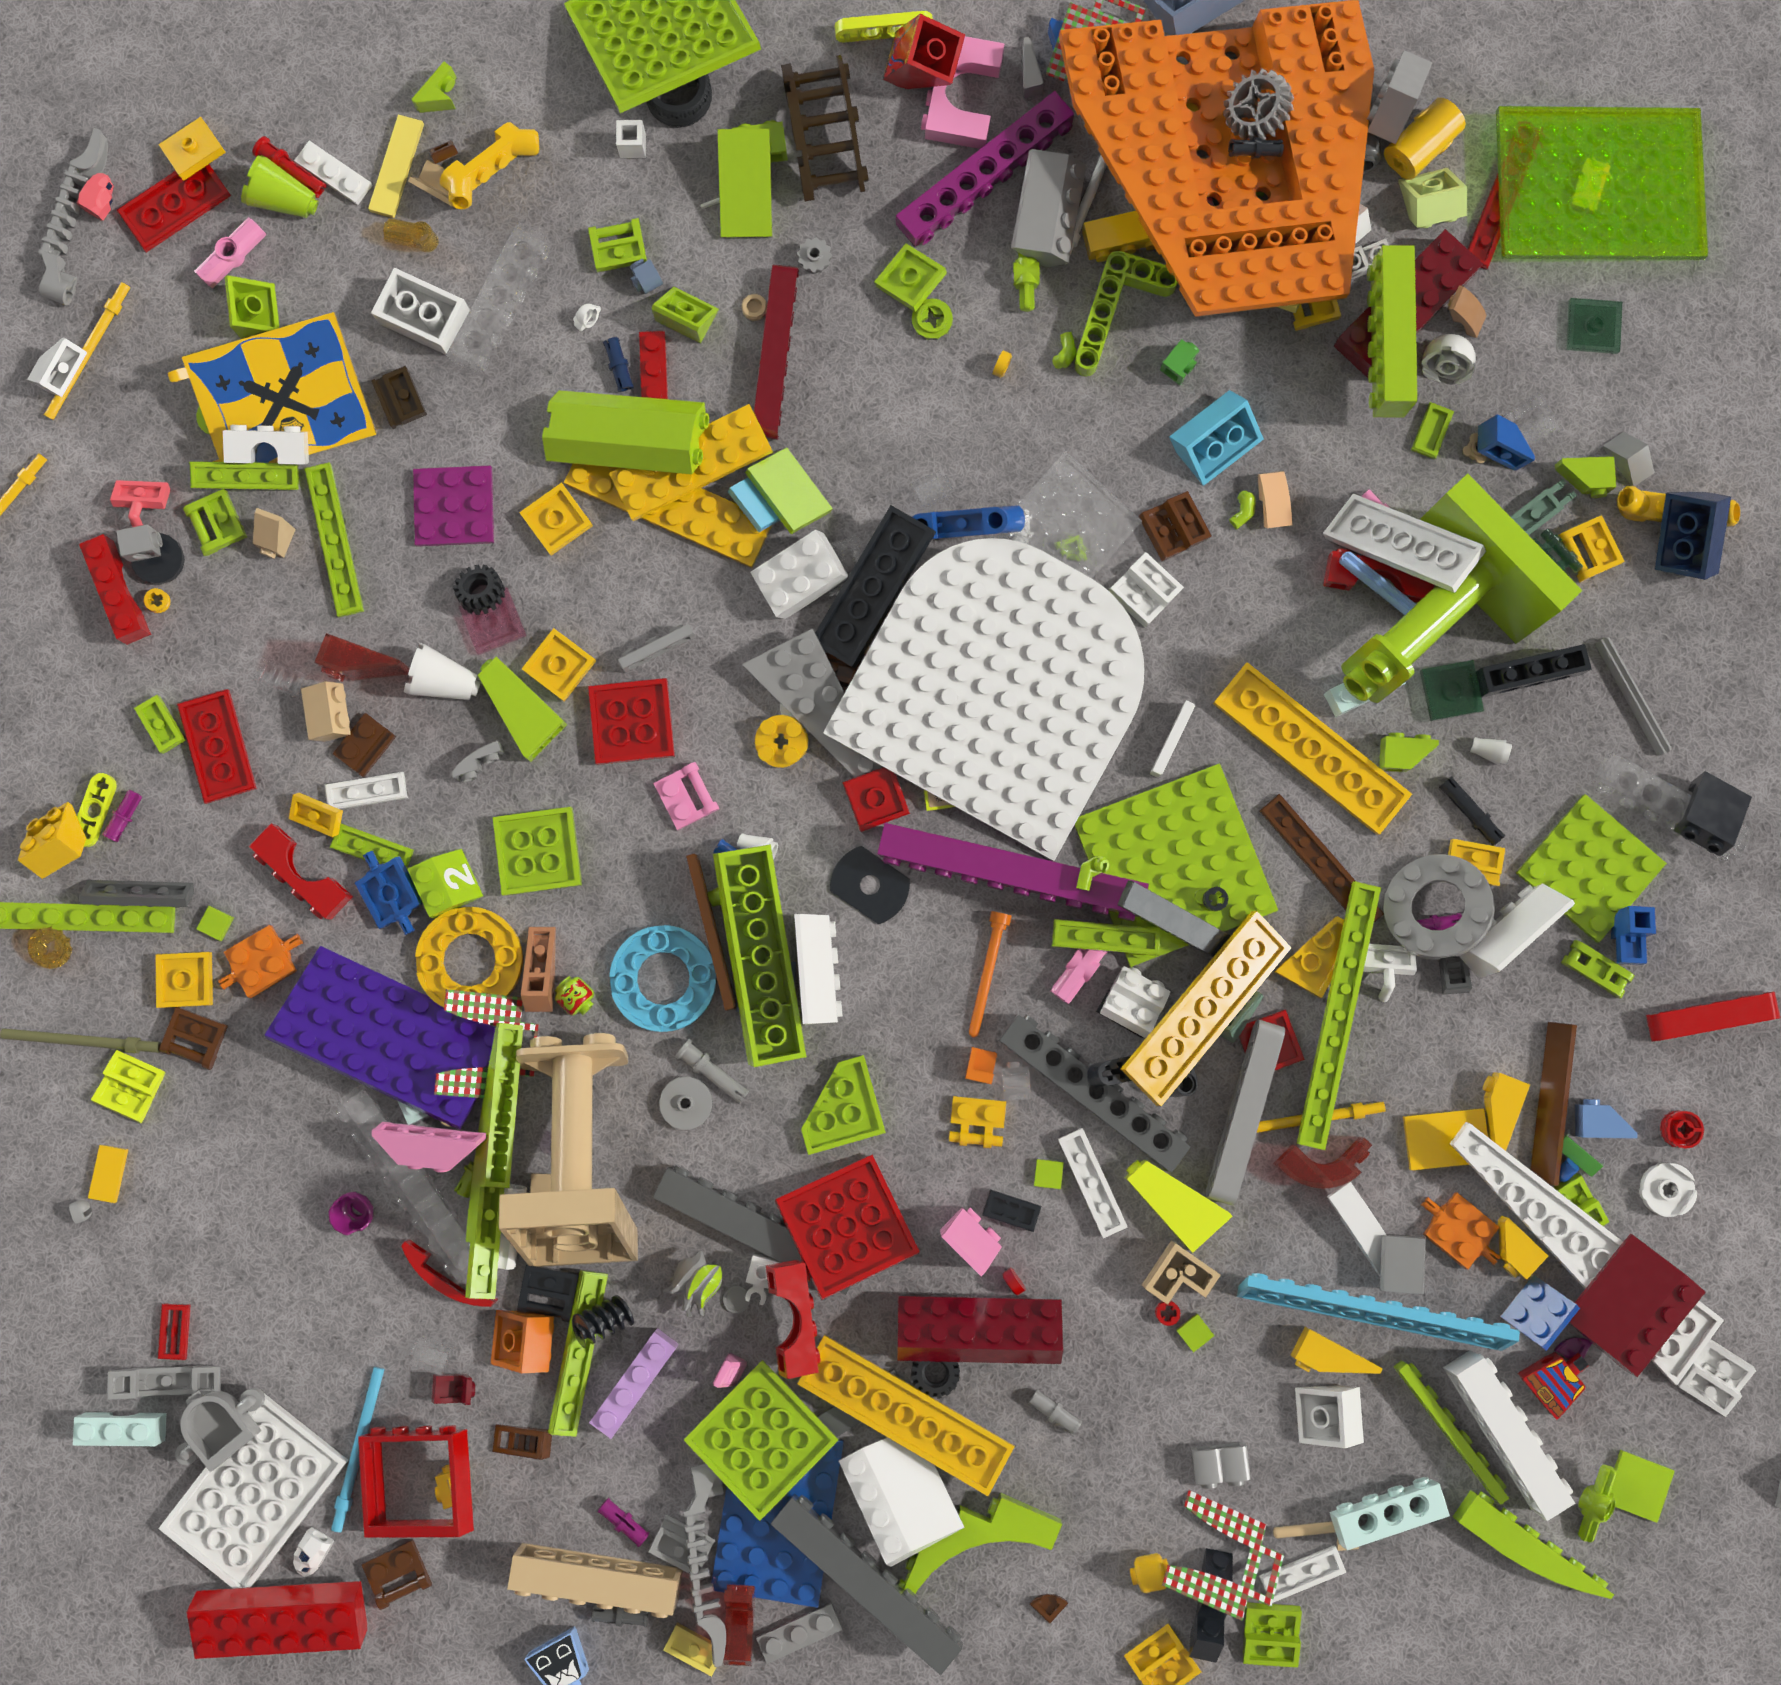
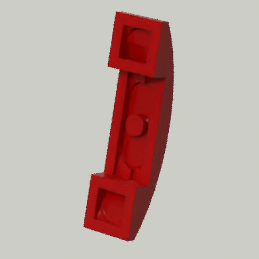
M410 1239L402 1244L403 1252L414 1270L424 1281L443 1295L461 1303L480 1307H491L497 1302L498 1299L496 1297L495 1299L465 1298L466 1290L426 1264L432 1255Z

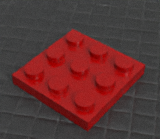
M667 678L588 686L596 765L675 757Z

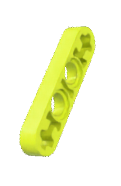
M914 11L843 18L835 23L836 40L842 43L894 38L895 32L920 13L933 19V16L927 11Z

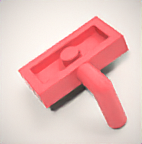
M116 480L110 501L113 507L130 508L128 518L132 527L143 525L140 519L142 508L165 509L171 489L167 482Z

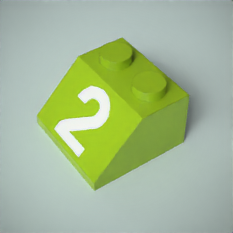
M462 849L429 858L408 868V872L428 916L435 919L449 910L460 908L483 897Z

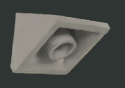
M1382 1235L1380 1291L1424 1294L1426 1236Z

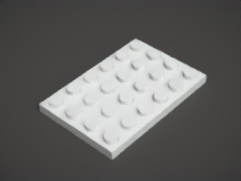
M265 1393L264 1404L257 1410L248 1412L262 1431L212 1472L205 1467L158 1528L233 1589L252 1588L349 1461Z

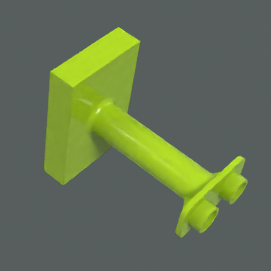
M1468 473L1419 520L1484 545L1486 552L1455 593L1436 585L1383 636L1375 634L1341 665V669L1346 675L1343 678V683L1349 693L1358 700L1366 701L1369 699L1373 703H1379L1414 675L1412 664L1475 604L1517 644L1561 612L1583 591Z

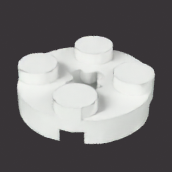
M1658 1163L1651 1166L1642 1176L1639 1190L1640 1197L1645 1206L1657 1215L1664 1217L1683 1215L1693 1207L1697 1198L1693 1175L1681 1165ZM1671 1183V1189L1674 1191L1673 1195L1667 1194L1664 1196V1190L1662 1189L1664 1184L1668 1185Z

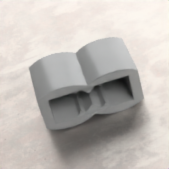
M1244 1442L1190 1447L1194 1482L1196 1485H1201V1488H1216L1217 1483L1228 1482L1229 1486H1242L1245 1484L1244 1481L1251 1480L1247 1445Z

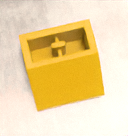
M69 802L60 807H53L45 816L40 819L35 818L27 825V833L20 845L21 851L18 861L43 879L81 857L86 837L73 806Z

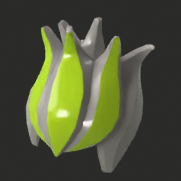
M700 1250L693 1258H685L678 1263L674 1276L670 1278L672 1283L663 1290V1293L677 1294L676 1308L682 1305V1311H686L688 1317H692V1307L694 1304H696L700 1316H704L705 1303L715 1295L721 1286V1266L706 1264L704 1253Z

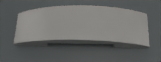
M221 1366L146 1367L108 1371L107 1400L133 1399L141 1396L193 1395L198 1390L203 1395L213 1391H221Z

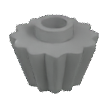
M817 237L813 240L806 239L804 244H800V250L797 252L799 257L798 263L808 272L811 271L814 274L822 272L830 265L829 261L833 257L830 253L831 247L826 245L825 240L820 241ZM819 254V256L816 258H813L810 255Z

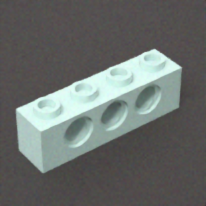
M1421 1477L1415 1479L1411 1486H1394L1389 1488L1386 1494L1380 1496L1378 1494H1370L1364 1496L1362 1502L1356 1504L1347 1502L1336 1507L1337 1510L1329 1513L1339 1545L1346 1550H1350L1450 1516L1440 1484L1432 1479L1429 1480L1428 1477ZM1418 1497V1505L1414 1509H1410L1411 1499ZM1389 1505H1392L1393 1513L1391 1514V1516L1385 1518V1508ZM1367 1514L1368 1520L1366 1524L1359 1526V1517Z

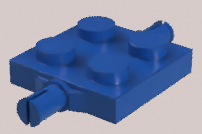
M374 851L364 854L363 857L370 870L363 878L356 881L355 885L375 923L381 929L393 922H398L404 935L410 934L415 929L408 916L414 909L421 906L423 902L401 857H394L385 864H379Z

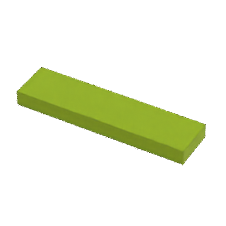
M189 462L191 488L299 490L298 464Z
M1054 919L1052 947L1158 956L1160 952L1161 929Z

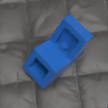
M1627 906L1616 913L1614 926L1611 928V939H1616L1617 964H1647L1646 937L1656 934L1655 907Z

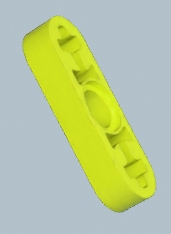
M98 773L91 778L77 815L83 832L86 831L88 824L83 823L84 819L96 823L95 827L89 825L87 833L91 834L89 839H86L84 847H91L97 842L116 791L117 784L115 779L104 773ZM105 780L109 787L101 791L97 784ZM101 791L100 797L105 798L104 802L102 800L92 798L93 794L99 796V793ZM98 803L101 807V812L97 817L91 818L88 814V809L90 805Z

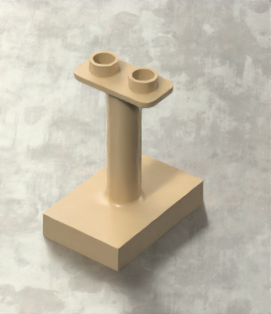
M594 1033L584 1036L583 1045L562 1046L561 1039L550 1036L533 1038L530 1040V1048H522L516 1051V1060L520 1063L522 1069L540 1071L552 1077L551 1192L500 1195L499 1230L529 1266L544 1267L638 1261L637 1227L616 1189H592L593 1075L606 1067L628 1064L626 1049L622 1044L616 1043L615 1036L606 1033Z

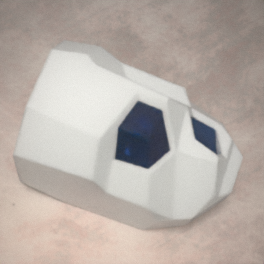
M312 1527L308 1529L294 1553L293 1564L297 1573L303 1577L312 1575L324 1561L334 1540Z

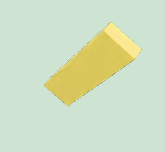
M402 115L397 116L368 208L370 212L395 218L423 130V121Z

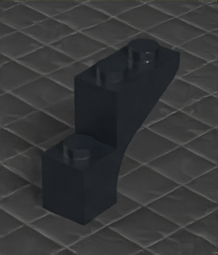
M1206 1548L1202 1572L1233 1582V1553ZM1198 1602L1190 1632V1658L1217 1662L1224 1647V1620L1227 1614Z

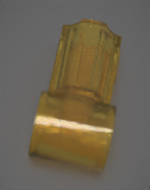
M389 218L384 224V240L387 243L419 248L423 252L434 251L439 244L438 236L426 222L418 221L411 223ZM428 234V237L425 240L420 241V238L423 235Z

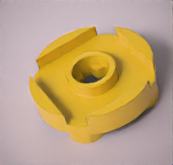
M775 715L764 720L755 735V747L758 756L762 761L778 768L795 764L805 755L808 748V734L805 728L796 718L789 715ZM780 734H784V739H788V744L783 745V749L779 748V745L775 743V738H779Z

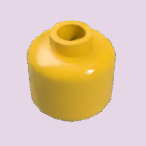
M1158 1553L1136 1557L1134 1568H1130L1133 1586L1139 1585L1143 1593L1166 1589L1167 1587L1162 1586L1168 1565L1167 1558L1162 1559V1556Z

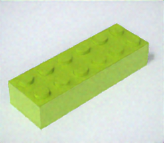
M1382 245L1378 254L1374 255L1372 264L1368 265L1367 281H1371V290L1368 291L1367 305L1371 307V316L1368 318L1367 328L1368 332H1372V341L1368 345V357L1372 358V367L1369 368L1368 381L1372 383V393L1369 395V408L1373 409V417L1404 418L1417 402L1415 245Z

